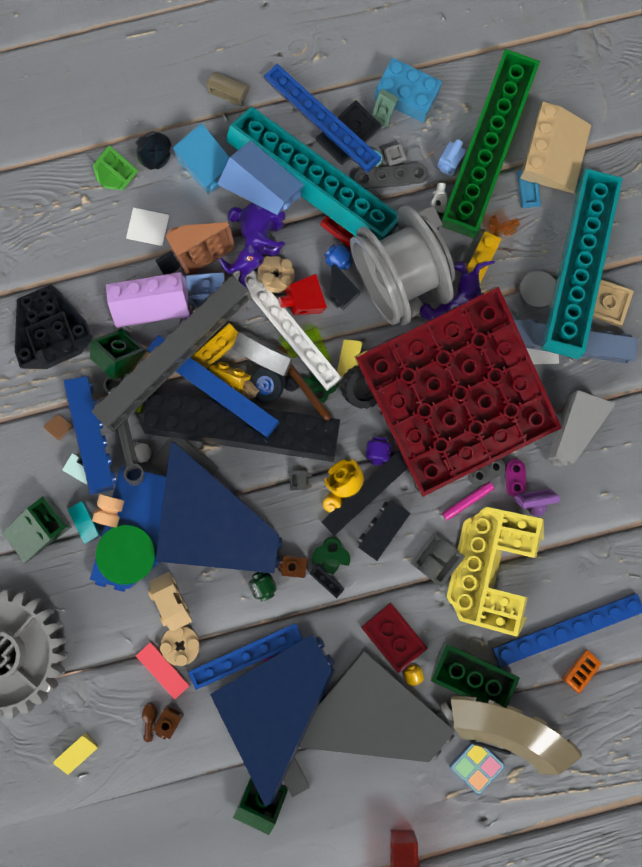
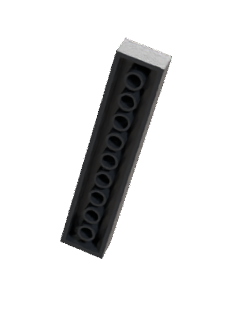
M154 392L147 399L141 428L145 434L334 462L340 419L331 418L326 421L321 416L261 408L279 421L277 427L267 438L217 401Z

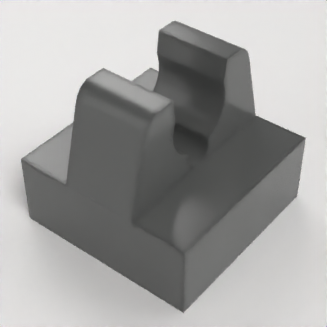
M305 470L290 471V491L311 488V484H306V477H312V474Z

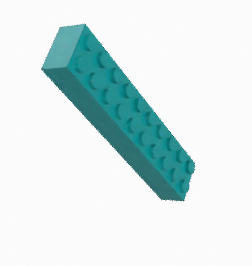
M253 106L230 125L226 142L240 150L252 141L304 184L300 191L302 193L301 197L354 236H357L359 228L366 227L380 241L391 235L397 228L398 212Z
M585 169L579 179L541 350L579 359L586 351L623 180L622 177Z

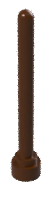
M283 346L277 347L279 350L288 355V352ZM291 363L288 370L290 375L324 420H330V413Z

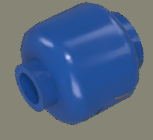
M333 244L324 254L326 256L325 262L330 267L335 264L340 270L346 271L352 264V261H350L352 253L342 244Z

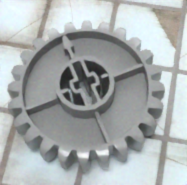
M12 588L4 589L0 593V636L4 637L0 641V655L3 657L0 659V717L4 715L7 719H13L20 712L27 714L34 709L35 704L44 703L48 698L47 692H52L58 687V682L55 678L65 673V668L58 664V662L68 658L66 651L59 650V646L68 641L67 637L57 636L56 633L63 627L61 621L54 623L50 621L55 611L52 608L41 611L44 602L41 598L30 601L29 592L23 591L16 595ZM4 665H7L6 667L9 670H2Z

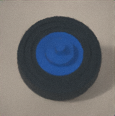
M259 369L250 379L259 390L255 396L259 401L272 402L283 393V377L281 374L270 369Z

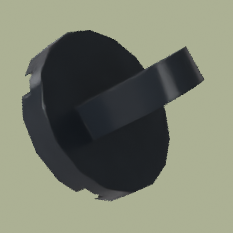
M149 132L143 137L140 136L135 142L138 146L137 158L140 164L149 170L162 168L171 156V142L161 132Z

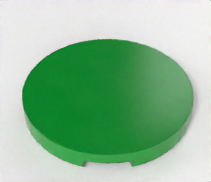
M131 525L117 526V528L114 527L107 531L99 540L95 554L96 563L102 575L109 581L120 585L133 584L144 579L152 570L155 562V545L151 537L141 528Z

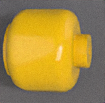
M333 493L327 494L323 501V508L328 513L333 512L336 508H340L343 502L342 497L335 496Z
M410 664L403 671L405 682L408 685L416 686L424 680L423 671L420 666Z

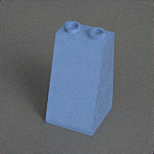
M252 141L229 158L217 183L219 186L276 215L283 210L287 211L292 205V201L297 202L302 195L300 191L304 186L302 182Z

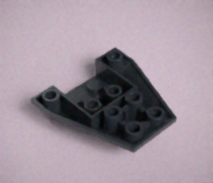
M52 284L17 299L14 352L21 369H48L82 354L92 339L88 324Z

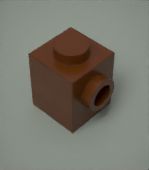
M283 556V560L279 559L278 571H282V576L305 578L307 558Z
M167 705L153 728L156 732L155 734L162 739L168 738L170 740L184 714Z

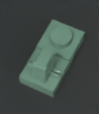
M382 88L372 116L382 126L387 128L399 98Z

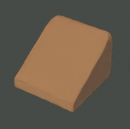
M57 414L43 426L45 430L60 441L73 427L60 414Z

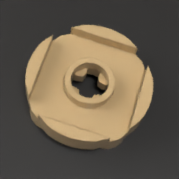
M266 256L262 265L258 267L256 276L258 282H261L267 291L282 293L293 283L295 272L290 260L276 256ZM271 272H277L279 276L275 277Z
M183 626L172 632L168 630L164 634L160 646V651L165 660L172 665L178 666L191 663L200 651L198 634L188 626ZM184 641L183 646L185 650H177L176 642Z

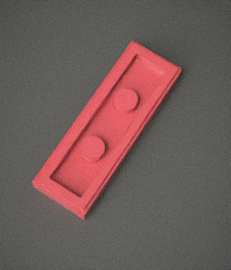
M152 642L136 655L174 700L190 686L175 667L165 660L162 653Z

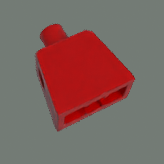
M316 274L290 284L286 289L287 296L279 297L280 307H290L293 315L321 314L327 308Z

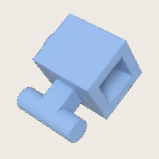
M457 139L455 143L450 141L437 165V168L442 173L454 175L466 152L461 147L462 141Z

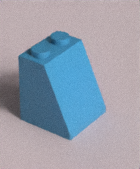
M201 123L175 145L173 150L178 163L208 194L219 188L217 183L230 157Z

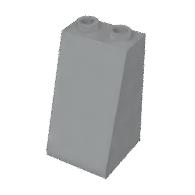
M579 390L568 395L559 420L562 428L555 432L546 459L550 460L551 464L557 467L575 463L612 411L615 403Z

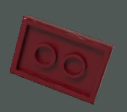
M391 602L361 626L362 630L397 673H400L428 649Z

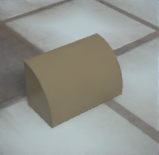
M213 72L206 84L209 94L241 107L250 90V85L218 72Z

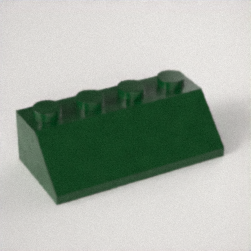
M443 642L436 658L430 681L459 695L475 697L478 702L488 703L491 700L507 708L520 677Z

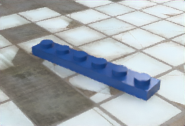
M294 623L188 671L195 690L284 651L303 640L297 623Z

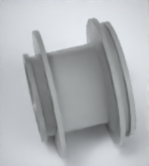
M405 205L399 208L397 214L399 231L379 241L368 228L361 227L357 230V236L352 237L350 240L353 259L363 284L379 312L392 325L398 323L406 325L410 323L411 310L408 301L428 291L442 304H447L453 299L452 282L455 280V269L445 241L438 229L427 217L420 216L413 208Z

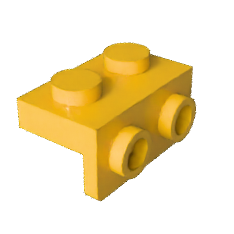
M218 362V364L209 367V371L240 394L243 391L244 381L250 380L251 377L244 370L229 367V364L225 362Z

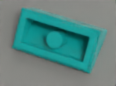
M81 501L68 509L84 544L102 536L97 523L92 521L93 515L86 501Z

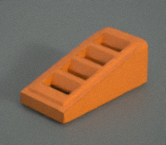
M586 649L561 679L579 694L602 663ZM586 658H589L594 663V665H589L585 661ZM584 664L589 669V671L586 672L580 666ZM578 670L584 675L582 678L576 673ZM573 676L579 681L577 684L572 680Z

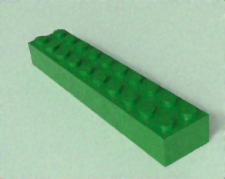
M508 49L504 50L442 217L443 228L475 239L537 72L539 60Z

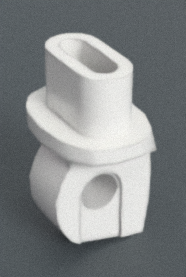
M437 183V189L433 191L434 197L431 200V206H435L436 211L439 213H444L447 205L445 183ZM437 200L440 201V205H439V206L436 205V201H437Z

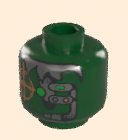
M263 572L254 573L252 575L253 578L248 583L253 597L260 599V601H266L274 597L277 586L272 575Z

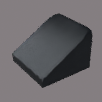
M169 251L155 261L164 275L172 274L180 269V265L172 251Z

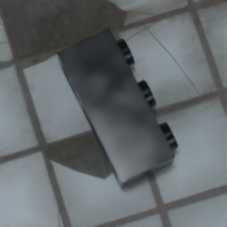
M390 500L389 503L387 501L383 503L379 509L382 513L378 518L374 517L368 525L370 530L367 534L362 533L357 540V543H359L358 548L376 561H378L411 514L393 500Z

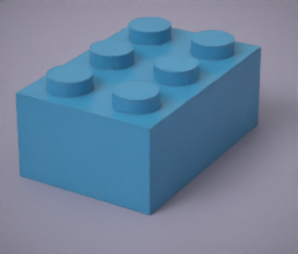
M392 58L375 90L374 100H377L383 88L399 98L395 110L424 123L440 92L442 81Z

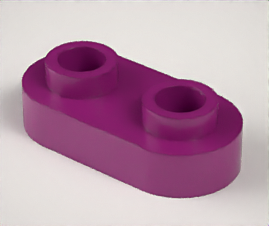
M518 459L509 461L505 466L506 492L513 498H515V495L526 492V468L524 463ZM514 465H517L519 467L518 472H514ZM515 484L520 487L518 492L514 490Z

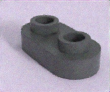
M498 459L468 474V479L475 486L484 485L504 473L505 463L502 459ZM494 463L499 466L497 471L493 469ZM478 472L482 474L480 480L476 478Z

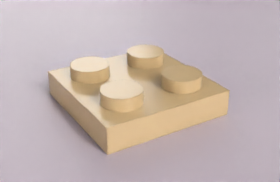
M601 280L593 318L618 327L623 326L634 291Z

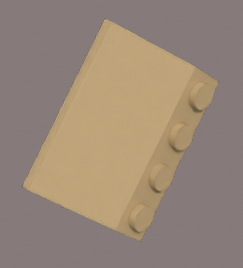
M542 102L536 115L520 178L574 194L591 124L561 106Z

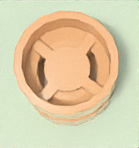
M99 494L96 504L99 509L94 511L92 521L117 528L120 519L118 512L122 511L125 501Z

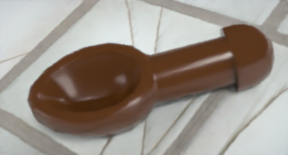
M151 702L145 705L142 712V718L145 722L143 739L147 743L153 740V722L157 717V709Z

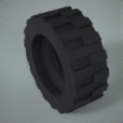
M355 365L353 368L348 369V372L343 375V380H341L340 389L342 396L348 403L360 409H368L371 406H375L377 402L371 391L364 396H359L354 390L356 381L364 377L359 366Z

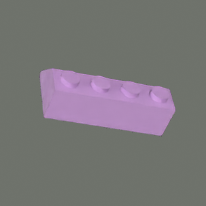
M181 272L106 284L107 303L116 328L190 316L187 280Z

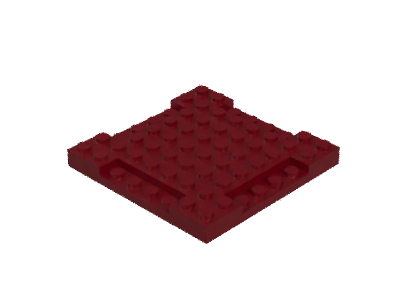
M493 287L411 330L354 356L422 497L562 428L499 287Z

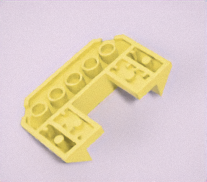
M485 507L478 514L464 521L457 551L464 555L465 558L452 573L447 593V599L454 607L460 621L518 637L527 617L523 616L528 597L496 590L494 586L502 551L532 558L537 557L540 540L544 541V519Z

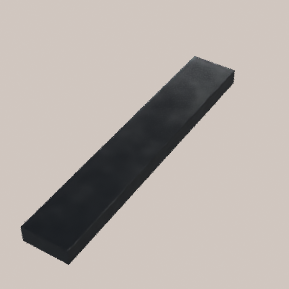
M400 450L363 483L358 493L344 500L340 508H336L321 522L333 536L342 530L407 469Z

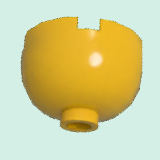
M344 459L335 463L328 471V478L325 477L324 479L325 486L335 496L342 498L353 496L358 493L363 485V471L353 459H350L351 461Z

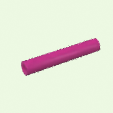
M490 481L444 511L442 513L446 521L450 520L495 489Z

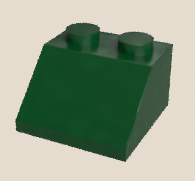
M123 329L91 340L90 359L113 380L128 374L146 353V349Z
M250 777L233 818L269 835L276 824L288 789L281 786L274 802L265 806Z

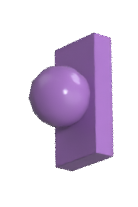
M544 489L515 495V502L523 509L528 508L531 515L539 517L544 515L548 504L559 503L560 496L552 489Z

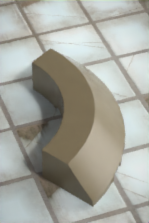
M451 697L454 728L464 740L485 742L509 750L528 761L540 774L560 775L582 757L581 751L570 739L565 740L561 736V731L548 727L547 722L536 716L532 719L523 715L522 710L509 705L507 708H504L502 705L491 700L488 703L476 701L475 697Z

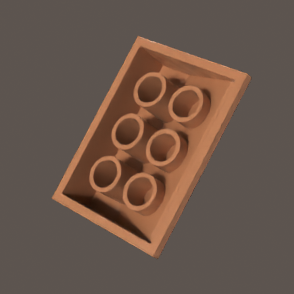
M227 222L182 225L179 228L174 227L170 229L168 234L165 235L186 275L196 273L218 260L219 257H223L236 249L230 226Z

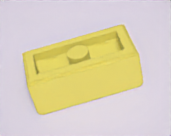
M343 341L337 373L341 378L348 372V369L353 368L355 365L358 366L354 356L360 354L362 341Z
M84 733L53 763L69 775L98 746L87 733Z

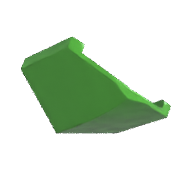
M110 145L106 147L93 164L96 180L107 189L124 190L138 172L133 165Z

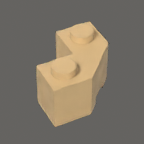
M170 571L148 581L150 586L148 594L151 600L156 603L161 614L159 617L163 626L167 625L172 632L193 622L190 610L181 597L178 583Z

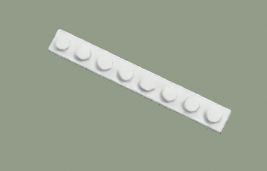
M239 270L233 273V276L238 280ZM253 270L245 278L246 286L253 301L326 391H328L342 379L341 376L287 310L280 307L279 301L274 294L264 288L265 286L258 282L256 272Z

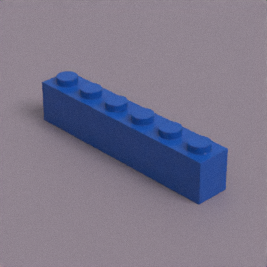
M87 376L64 380V388L89 493L93 495L113 490L114 483L117 482L115 473L110 472L109 465H112L110 453L106 454L104 448L107 447V440L105 435H101L100 429H103V424L91 412L97 404V400H93L91 395L94 393L93 384L88 382Z

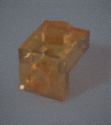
M496 215L491 216L488 223L489 231L497 237L503 235L509 237L515 234L520 226L517 218L499 224Z

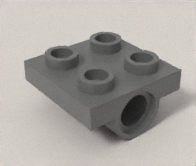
M433 533L410 564L442 588L465 556L447 541Z

